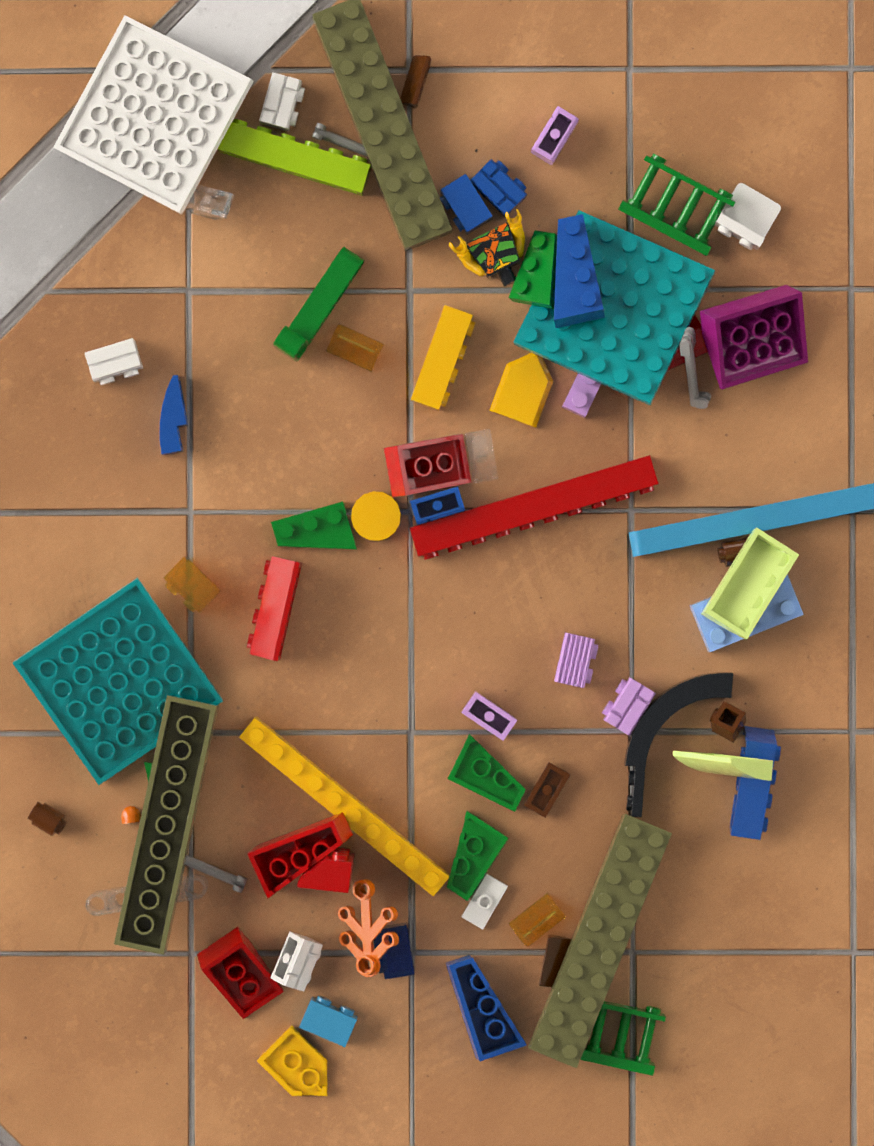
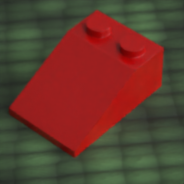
M463 434L384 448L392 497L472 483Z
M236 927L197 954L201 970L242 1019H245L284 992L282 986L270 978L272 975L271 970L239 927Z

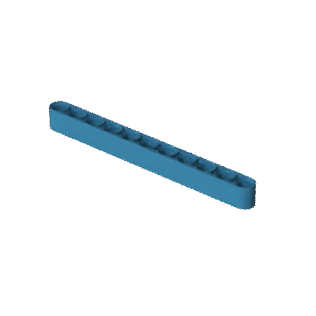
M874 483L628 532L633 557L751 534L755 528L766 531L874 509Z

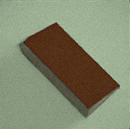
M413 56L400 97L403 105L413 108L418 107L431 65L430 56Z
M548 935L539 986L553 987L572 939Z

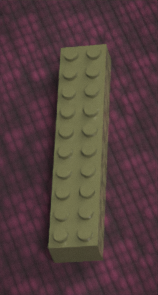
M347 0L312 14L314 25L404 250L408 251L451 234V225L361 0Z
M167 695L114 941L115 945L162 955L167 952L219 706Z
M627 814L622 815L529 1043V1049L574 1068L578 1067L672 833Z

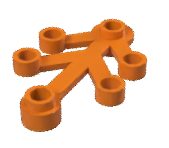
M363 879L356 881L352 889L354 896L361 900L362 924L355 918L353 907H341L338 911V917L341 921L346 922L353 931L342 932L339 936V941L342 946L347 947L357 958V971L365 977H373L380 971V959L390 947H394L399 943V936L395 932L383 934L382 942L374 951L373 941L388 922L397 919L398 912L392 906L385 907L381 910L380 917L372 925L371 897L375 893V885L370 880ZM345 910L348 911V918L345 916ZM388 910L391 913V918L387 915ZM346 935L350 938L349 943L346 940ZM356 935L362 940L363 949L356 943ZM389 936L392 938V943L388 940Z

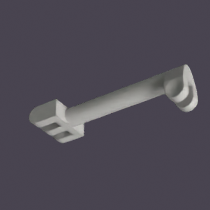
M316 124L312 138L320 141L323 139L367 156L361 143L327 131L326 126L323 124Z
M687 327L680 342V353L685 358L690 405L699 409H705L708 407L711 395L708 392H699L694 356V346L696 344L695 330L692 327Z
M187 855L186 866L233 885L232 889L234 891L242 893L247 878L233 875Z

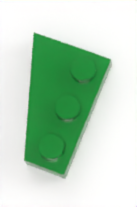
M534 231L508 297L513 302L554 309L553 289H555L556 279L554 278L557 256V235L555 233Z
M470 734L468 735L447 779L515 812L526 789Z

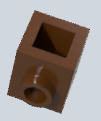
M723 701L720 708H716L710 718L712 732L734 743L746 723V712Z

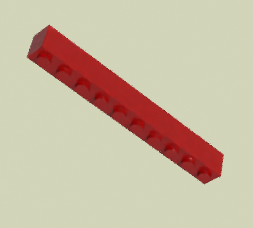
M649 455L410 527V532L418 557L423 556L424 560L439 556V550L447 548L448 553L463 549L462 543L471 541L473 546L486 542V536L495 534L496 538L511 534L509 529L519 527L520 531L535 527L533 523L535 521L543 519L544 524L559 520L558 514L567 512L569 517L582 513L581 508L591 505L592 509L605 506V500L615 498L616 502L629 499V493L639 490L640 495L655 491L653 486L659 483Z

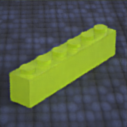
M233 119L218 147L219 153L363 196L371 170V164L367 163L366 158L353 155V158L343 156L344 152L334 148H329L328 151L319 149V144L307 140L302 144L295 141L296 137L281 133L279 137L271 134L272 130L262 126H257V129L247 127L248 123L239 119Z

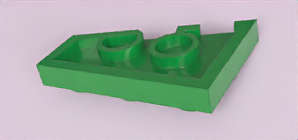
M343 501L271 522L278 546L357 549Z
M466 811L462 833L460 834L456 856L447 884L448 889L466 901L470 900L509 839L469 811Z

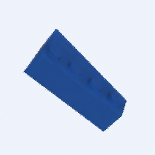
M583 214L558 219L554 304L555 328L605 318Z
M744 726L743 735H745L746 747H741L740 756L773 760L774 767V761H779L781 746H777L774 730ZM772 769V781L737 777L736 790L738 794L734 795L729 827L731 836L761 840L762 832L767 831L768 817H765L766 808H771L772 794L769 793L770 785H775L776 770Z
M467 955L446 962L476 1059L483 1061L527 1046L473 957Z

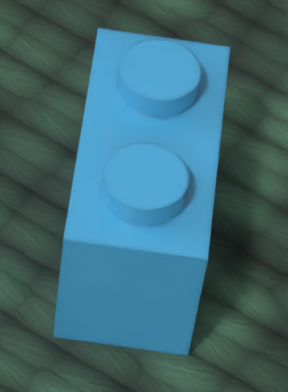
M319 995L317 999L312 997L299 1028L346 1047L358 1016L354 1015L355 1011L343 1005L337 1008L331 1005V1000Z

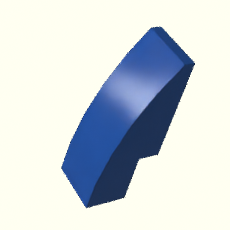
M178 375L172 376L162 404L160 417V447L162 455L183 452L179 427L188 426V419L180 376Z

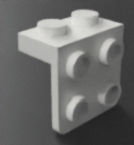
M739 183L732 193V200L735 201L734 206L725 205L715 226L718 227L717 231L729 238L732 235L739 239V244L745 248L758 250L779 214L781 206L749 186Z

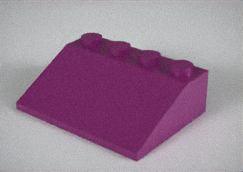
M788 285L700 311L703 339L720 389H726L808 363L802 292Z

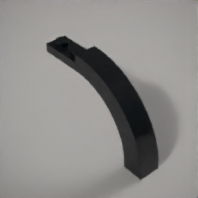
M732 672L707 673L681 681L659 695L647 707L629 738L624 761L625 766H634V771L629 770L628 785L632 786V796L627 795L626 810H630L632 817H642L646 760L649 748L658 730L673 714L689 704L710 698H731Z

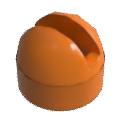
M135 806L126 807L121 814L122 824L140 822L141 812Z

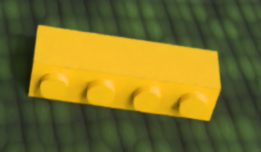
M444 305L411 401L438 411L441 406L446 407L450 393L446 392L449 382L454 384L459 369L455 368L458 359L463 360L467 346L463 345L466 335H472L476 322L472 321L473 315Z

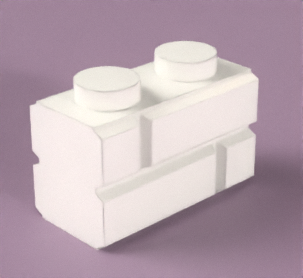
M272 72L259 119L260 124L289 132L290 126L295 127L299 112L295 111L297 102L302 103L305 93L301 80Z
M133 338L85 352L92 380L95 383L100 382V385L115 382L114 377L124 375V378L136 376L139 374L138 370L143 368L137 345Z
M289 931L270 978L286 987L304 991L311 980V973L316 961L320 958L323 944L307 936Z

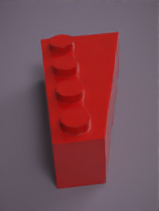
M341 812L255 846L247 854L267 899L341 846L353 833L344 813Z

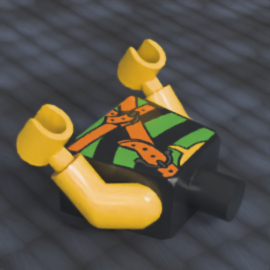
M516 209L517 216L515 218H510L508 212H506V223L467 243L460 236H458L460 240L458 247H454L451 242L449 243V247L457 253L458 258L466 269L478 276L486 275L488 279L498 274L504 287L515 282L516 276L511 267L520 263L519 258L523 256L525 235L521 223L522 216L518 209Z

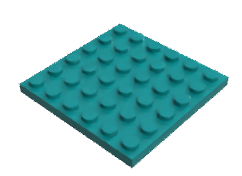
M578 210L576 215L583 214L605 318L555 328L554 309L531 305L513 343L569 370L584 375L647 405H651L680 346L685 329L689 327L715 274V270ZM555 267V273H554V278H555V279H556V267ZM553 289V300H554V301H555V289Z
M138 577L13 661V665L98 785L156 747L167 695L213 705L223 702L222 697Z

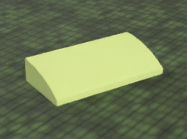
M755 528L701 615L747 640L799 554L759 528Z
M673 751V756L678 761L698 771L772 781L773 760L716 753Z

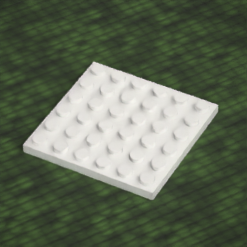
M124 15L54 148L182 215L254 81Z

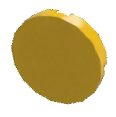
M376 491L366 493L356 500L351 514L353 527L358 534L373 541H381L394 534L401 518V512L396 501L386 493Z

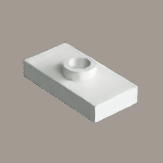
M486 874L461 917L484 929L508 885Z

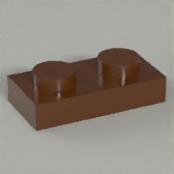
M548 762L525 801L524 806L546 818L570 774Z

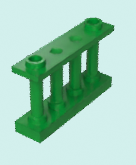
M653 153L651 157L646 155L644 160L650 163V166L633 198H629L628 202L623 200L618 210L707 256L712 247L708 244V236L725 204L734 206L733 195L721 188L717 192L665 165L666 159ZM660 168L673 176L655 210H651L648 213L641 209L643 206L641 202ZM681 180L695 188L677 222L674 221L671 225L663 221L665 218L663 214ZM703 192H706L717 198L699 234L696 233L695 236L686 233L687 228L685 226Z
M604 1001L593 1027L590 1044H587L580 1060L653 1076L655 1065L653 1062H650L651 1058L648 1056L656 1020L665 1022V1014L661 1013V1009L647 1006L646 1010ZM607 1009L622 1012L615 1047L611 1050V1053L601 1051L602 1047H600ZM632 1015L646 1018L639 1055H636L635 1058L626 1057L624 1052Z

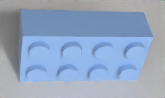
M788 574L750 636L804 615ZM709 597L689 606L707 651L713 652L744 638L701 615L711 598Z

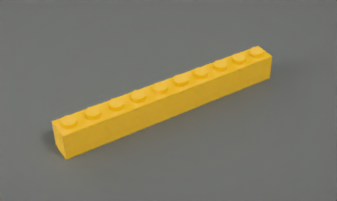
M257 716L239 736L240 739L333 815L343 812L351 830L433 897L447 881L449 874Z

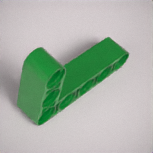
M343 247L289 327L284 326L273 343L274 347L297 362L365 260L346 247Z

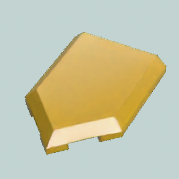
M531 352L507 363L489 411L536 428L553 384V379L543 357Z
M291 1025L259 1057L257 1062L291 1096H328L327 1059Z

